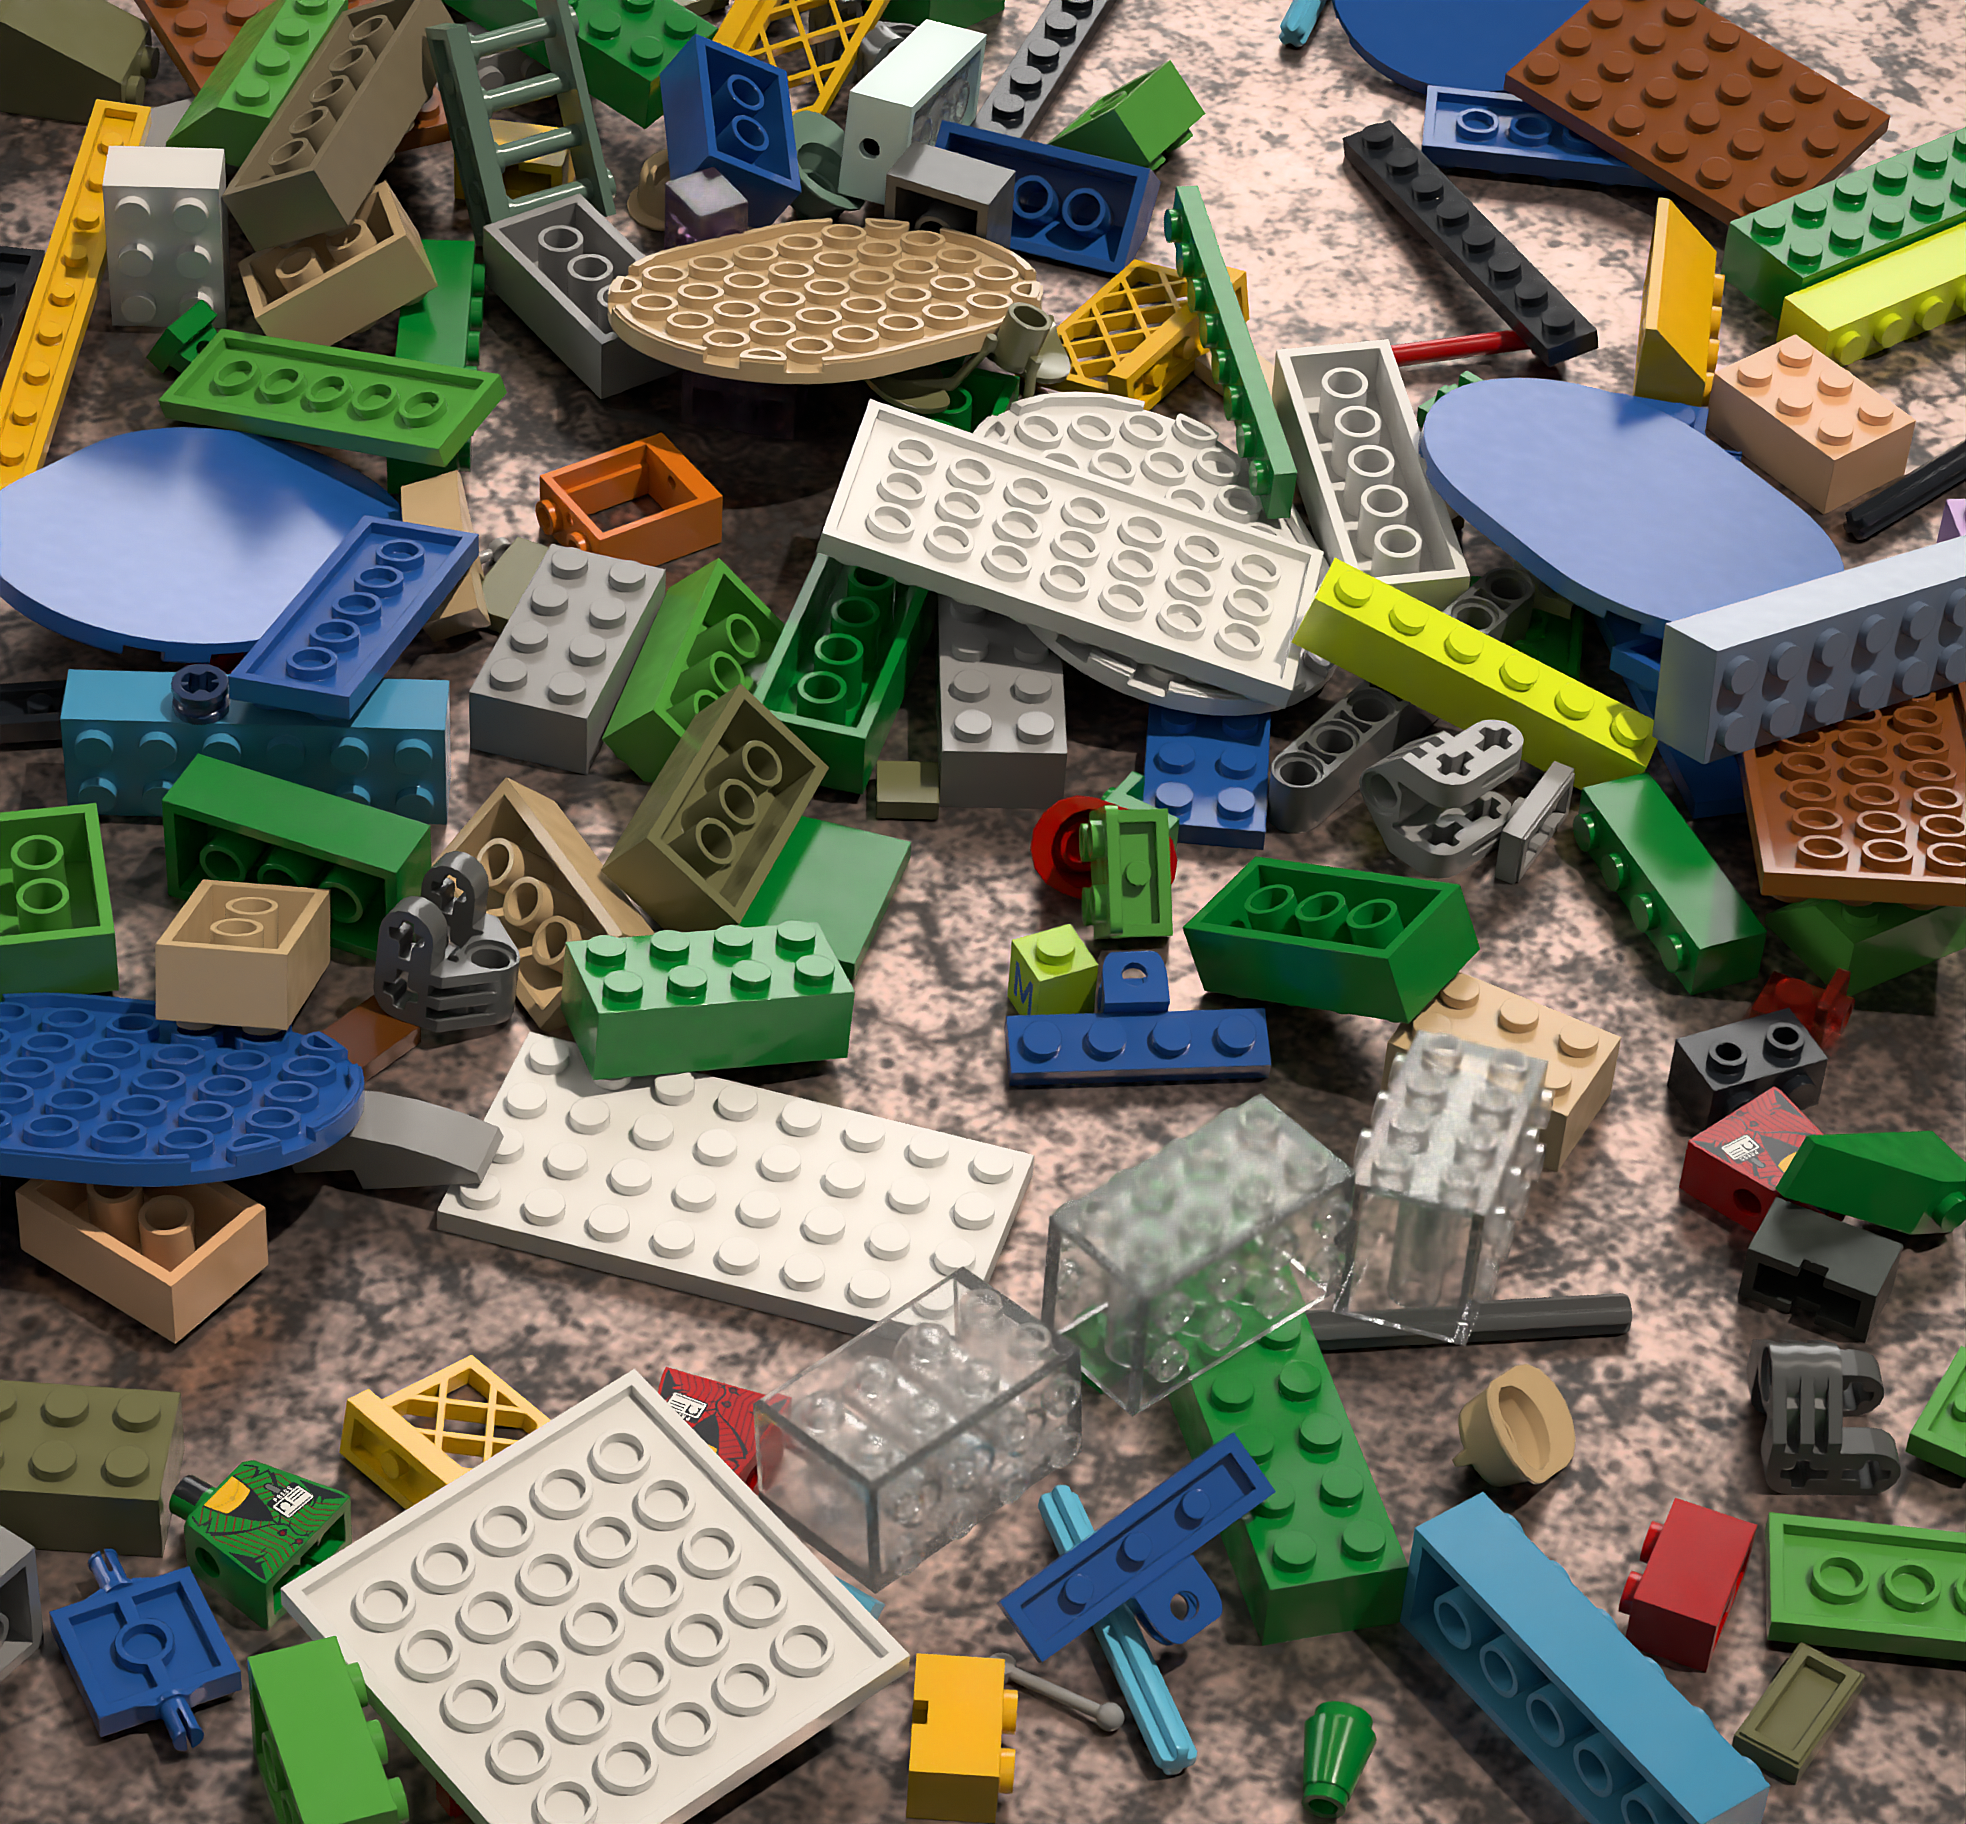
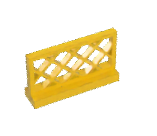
M735 0L712 41L761 61L768 59L769 64L777 67L774 60L775 56L801 48L805 50L811 69L787 76L788 86L790 89L815 81L819 96L814 105L792 111V116L797 112L805 110L825 116L857 59L862 39L875 28L890 1L868 0L872 3L864 16L842 22L835 2L838 0H788L789 3L781 5L783 0ZM829 4L836 25L806 34L799 13ZM793 15L800 36L769 45L765 31L770 22ZM855 32L851 40L848 41L846 34ZM840 36L844 47V52L840 59L817 67L810 45ZM761 40L763 48L756 49L758 43ZM830 76L823 86L821 78Z
M1134 259L1056 327L1058 337L1071 363V370L1067 379L1055 384L1036 383V385L1059 392H1094L1145 401L1143 410L1150 411L1194 370L1195 358L1210 352V349L1203 348L1200 342V319L1198 313L1190 312L1188 300L1177 301L1176 299L1187 297L1188 284L1186 278H1180L1175 269ZM1227 266L1226 268L1246 323L1250 319L1246 271ZM1139 281L1153 284L1131 289ZM1165 300H1166V304L1155 305V306L1144 307V308H1139V307H1138V305L1149 304V303L1160 302V301H1165ZM1128 308V311L1101 315L1105 311ZM1164 322L1161 326L1147 327L1149 324ZM1133 327L1137 328V330L1118 333L1113 335L1108 334V332ZM1098 334L1096 338L1070 342L1074 338ZM1134 349L1131 353L1120 355L1116 353L1118 351ZM1101 354L1107 355L1104 358L1078 362L1077 360ZM1014 374L1020 377V381L1025 382V378L1020 374ZM1107 375L1108 381L1104 383L1089 378Z
M470 1355L382 1400L370 1389L347 1399L339 1453L407 1510L472 1470V1468L461 1467L445 1453L483 1457V1463L518 1441L493 1437L494 1425L521 1428L530 1434L551 1420L478 1359ZM469 1384L488 1401L487 1403L446 1397L448 1393ZM407 1414L436 1418L435 1430L415 1428L402 1416ZM444 1419L485 1424V1435L479 1436L443 1431Z

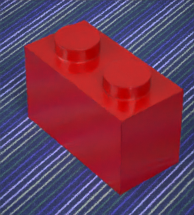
M1675 1498L1665 1523L1661 1524L1652 1521L1649 1526L1639 1559L1640 1562L1647 1564L1644 1573L1631 1571L1626 1581L1618 1612L1630 1615L1625 1637L1641 1651L1707 1672L1746 1575L1757 1525Z

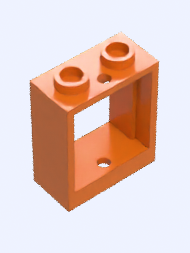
M662 432L540 475V501L535 506L536 517L544 533L552 535L564 547H574L586 552L622 560H632L655 567L722 542L723 496ZM648 493L664 509L662 512L606 532H602L587 516Z

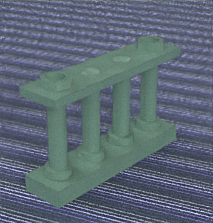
M535 0L539 18L475 36L468 32L467 24L442 23L425 28L476 246L483 247V226L579 193L604 217L616 214L613 201L616 197V184L611 171L605 166L576 39L579 34V21L575 10L568 4V0ZM544 40L551 73L487 91L481 87L476 67L481 57ZM557 94L564 127L498 145L494 141L489 122L493 112ZM562 150H570L576 181L515 199H511L506 195L502 178L505 167Z

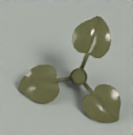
M1017 302L1009 306L997 335L987 334L981 351L974 353L953 376L943 378L941 370L933 363L890 375L864 379V381L880 397L898 408L914 413L935 414L948 409L950 398L946 391L955 390L985 357L995 362L1004 371L1020 374L1025 378L1023 399L1034 396L1036 383L1055 384L1065 381L1070 373L1071 363L1058 337L1054 316L1047 315L1044 311L1031 304Z

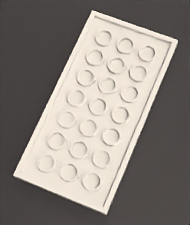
M872 399L869 400L816 552L833 557L843 564L860 566L892 577L902 584L916 585L952 597L959 603L976 605L1009 616L1016 622L1027 625L1033 624L1068 636L1078 643L1092 644L1125 655L1135 662L1152 664L1185 675L1192 681L1209 683L1244 695L1251 701L1268 703L1283 709L1286 708L1293 690L1302 650L1301 647L1291 642L1314 597L1324 551Z
M529 1032L484 1119L485 1122L498 1126L504 1138L482 1183L450 1185L437 1210V1230L958 1360L1032 1177L1034 1155L693 1071L593 1080L576 1043Z

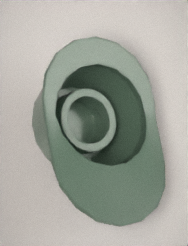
M807 110L795 113L792 119L802 192L790 206L795 209L798 221L831 218L833 221L845 210H860L866 202L864 199L838 193L845 132L834 121L820 113Z

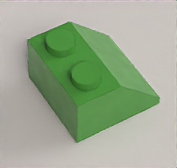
M1169 60L1100 97L1047 144L1150 168L1153 171L1166 161L1162 155L1164 150L1166 153L1172 152L1193 137V133L1189 128L1206 113L1172 61Z

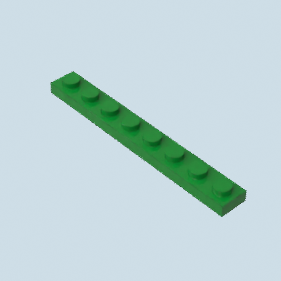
M1198 185L1176 186L1173 209H1167L1164 215L1165 238L1167 243H1174L1177 274L1180 278L1185 277L1188 284L1187 300L1191 313H1198L1200 319V342L1203 348L1210 349L1212 355L1211 371L1215 384H1222L1224 390V413L1227 421H1234L1238 455L1240 458H1247L1251 494L1260 497L1267 519L1290 518L1298 474L1199 187Z

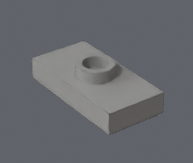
M1554 761L1526 799L1518 797L1515 800L1507 816L1505 827L1501 832L1494 877L1513 885L1519 882L1566 819L1569 813L1575 778L1574 768Z

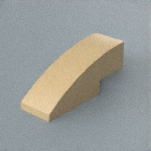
M458 470L401 487L403 522L474 533L461 475ZM479 556L422 627L433 642L491 625L481 580L485 579Z

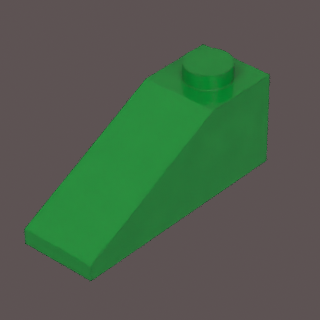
M1933 1131L1807 1135L1775 1188L1783 1197L1911 1235L1950 1233L1966 1220V1162Z

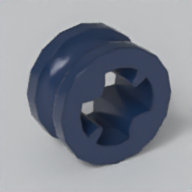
M194 664L178 670L172 677L171 691L173 693L172 708L175 716L183 722L192 725L211 724L224 718L230 708L228 677L226 673L220 668L209 664Z

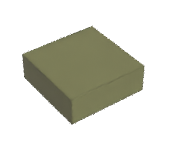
M876 761V818L938 819V762Z

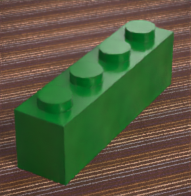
M1645 772L1582 788L1578 815L1573 820V833L1579 848L1589 853L1601 870L1607 887L1611 891L1617 892L1631 912L1636 927L1641 932L1647 934L1660 952L1666 969L1671 973H1675L1688 993L1694 995L1758 978L1767 935L1766 929L1651 774Z

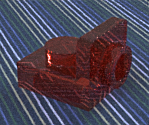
M1838 968L1827 988L1822 989L1800 979L1774 971L1752 1006L1749 1018L1790 1008L1822 1050L1832 1032L1840 1035L1844 1032L1853 1012L1855 999L1846 996L1851 972Z

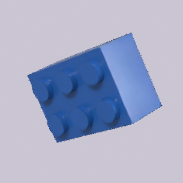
M694 34L659 74L672 196L756 229L770 226L802 192L787 71Z

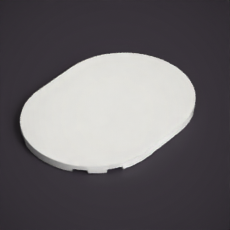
M1059 392L1037 395L1013 402L1010 410L998 416H988L973 432V434L1320 550L1293 503L1290 518L1267 519L1260 497L1253 496L1250 491L1247 458H1240L1237 453L1217 441L1219 432L1181 413L1174 420L1143 410L1145 401L1094 392ZM1324 556L1315 593L1330 567ZM1033 624L1027 625L1048 648L1082 673L1119 692L1152 704L1191 713L1221 716L1253 715L1283 709L1268 703L1251 701L1244 695L1209 683L1192 681L1185 675L1152 664L1135 662L1125 655L1092 644L1078 643L1068 636ZM1302 648L1293 690L1286 707L1295 705L1321 689L1332 677L1337 665Z

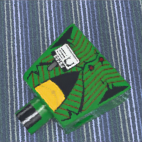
M255 1460L242 1462L217 1488L194 1475H187L175 1487L169 1501L170 1512L186 1521L184 1524L186 1562L192 1573L258 1626L267 1631L287 1612L281 1605V1587L352 1544L351 1499L349 1495Z

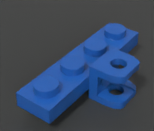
M1155 951L1111 952L1106 956L1103 964L1101 984L1096 1000L1097 1013L1006 1016L1004 1033L1009 1086L1268 1078L1271 1069V1057L1265 1008L1168 1011L1170 1005L1168 977L1161 956ZM1135 968L1141 970L1146 977L1123 979L1122 973L1127 969Z
M1234 1432L1230 1433L997 1602V1605L1038 1663L1048 1659L1124 1602L1143 1629L1155 1641L1165 1646L1183 1644L1219 1618L1223 1610L1222 1601L1215 1585L1194 1555L1190 1554L1276 1491ZM1175 1594L1180 1595L1187 1605V1612L1182 1620L1177 1619L1171 1612L1170 1603Z

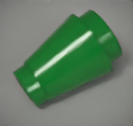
M1340 1701L1324 1702L1316 1707L1314 1715L1309 1717L1304 1723L1303 1797L1301 1804L1306 1811L1322 1818H1339L1345 1814L1347 1803L1351 1799L1377 1741L1376 1735L1372 1730L1373 1719L1362 1708Z

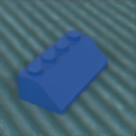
M941 121L935 147L1016 171L1010 250L1117 275L1133 261L1147 235L1161 184L1150 168L950 121Z

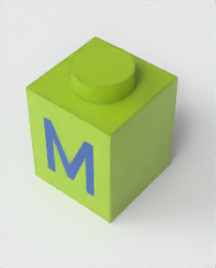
M1071 924L1013 939L1011 943L1007 996L1020 1015L1094 1013L1098 963Z

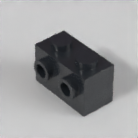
M1786 1008L1677 1038L1675 1040L1667 1086L1700 1132H1703L1774 1086L1781 1090L1800 1111L1818 1105L1828 1058L1792 1010Z

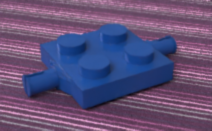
M104 1549L105 1562L100 1551H97L89 1558L88 1567L93 1573L100 1589L83 1601L49 1612L51 1632L100 1737L150 1720L161 1719L164 1721L172 1738L175 1749L179 1751L187 1750L186 1736L191 1748H194L203 1740L204 1732L199 1727L191 1708L242 1690L241 1670L189 1566L157 1577L129 1579L115 1550Z

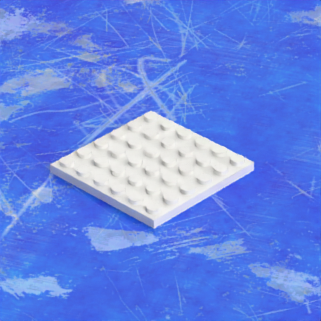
M635 1369L281 1587V1605L313 1641L336 1636L346 1664L358 1662L365 1681L368 1703L475 1824H683L906 1674L909 1670L910 1654Z

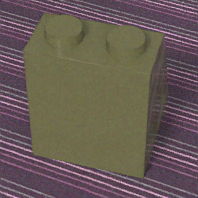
M105 0L0 1V112L88 124L96 99L142 106L145 86L149 79L156 78L160 63L159 48L152 46L151 26L149 23Z

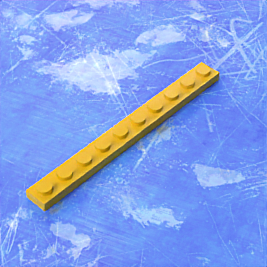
M99 99L95 101L0 391V490L16 480L43 468L108 263L102 188L109 146H145L152 124L151 107Z

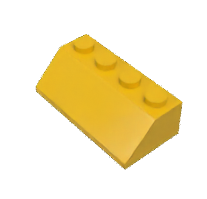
M1658 198L1643 286L1632 396L1683 403L1697 407L1708 406L1719 352L1720 340H1718L1722 316L1721 302L1725 275L1715 274L1717 251L1674 203L1666 198Z

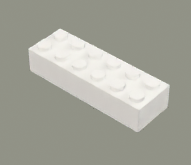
M1389 340L1276 350L1272 400L1298 472L1296 481L1317 546L1321 551H1324L1323 556L1330 566L1334 558H1337L1441 612L1444 611L1469 589L1470 573L1445 501L1428 480L1425 474L1428 466L1424 458H1421L1420 454H1418V442L1421 432Z

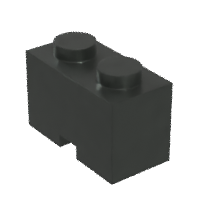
M1776 1197L1748 1247L1738 1295L1789 1314L1794 1305L1815 1313L1814 1324L1866 1343L1892 1292L1903 1244Z

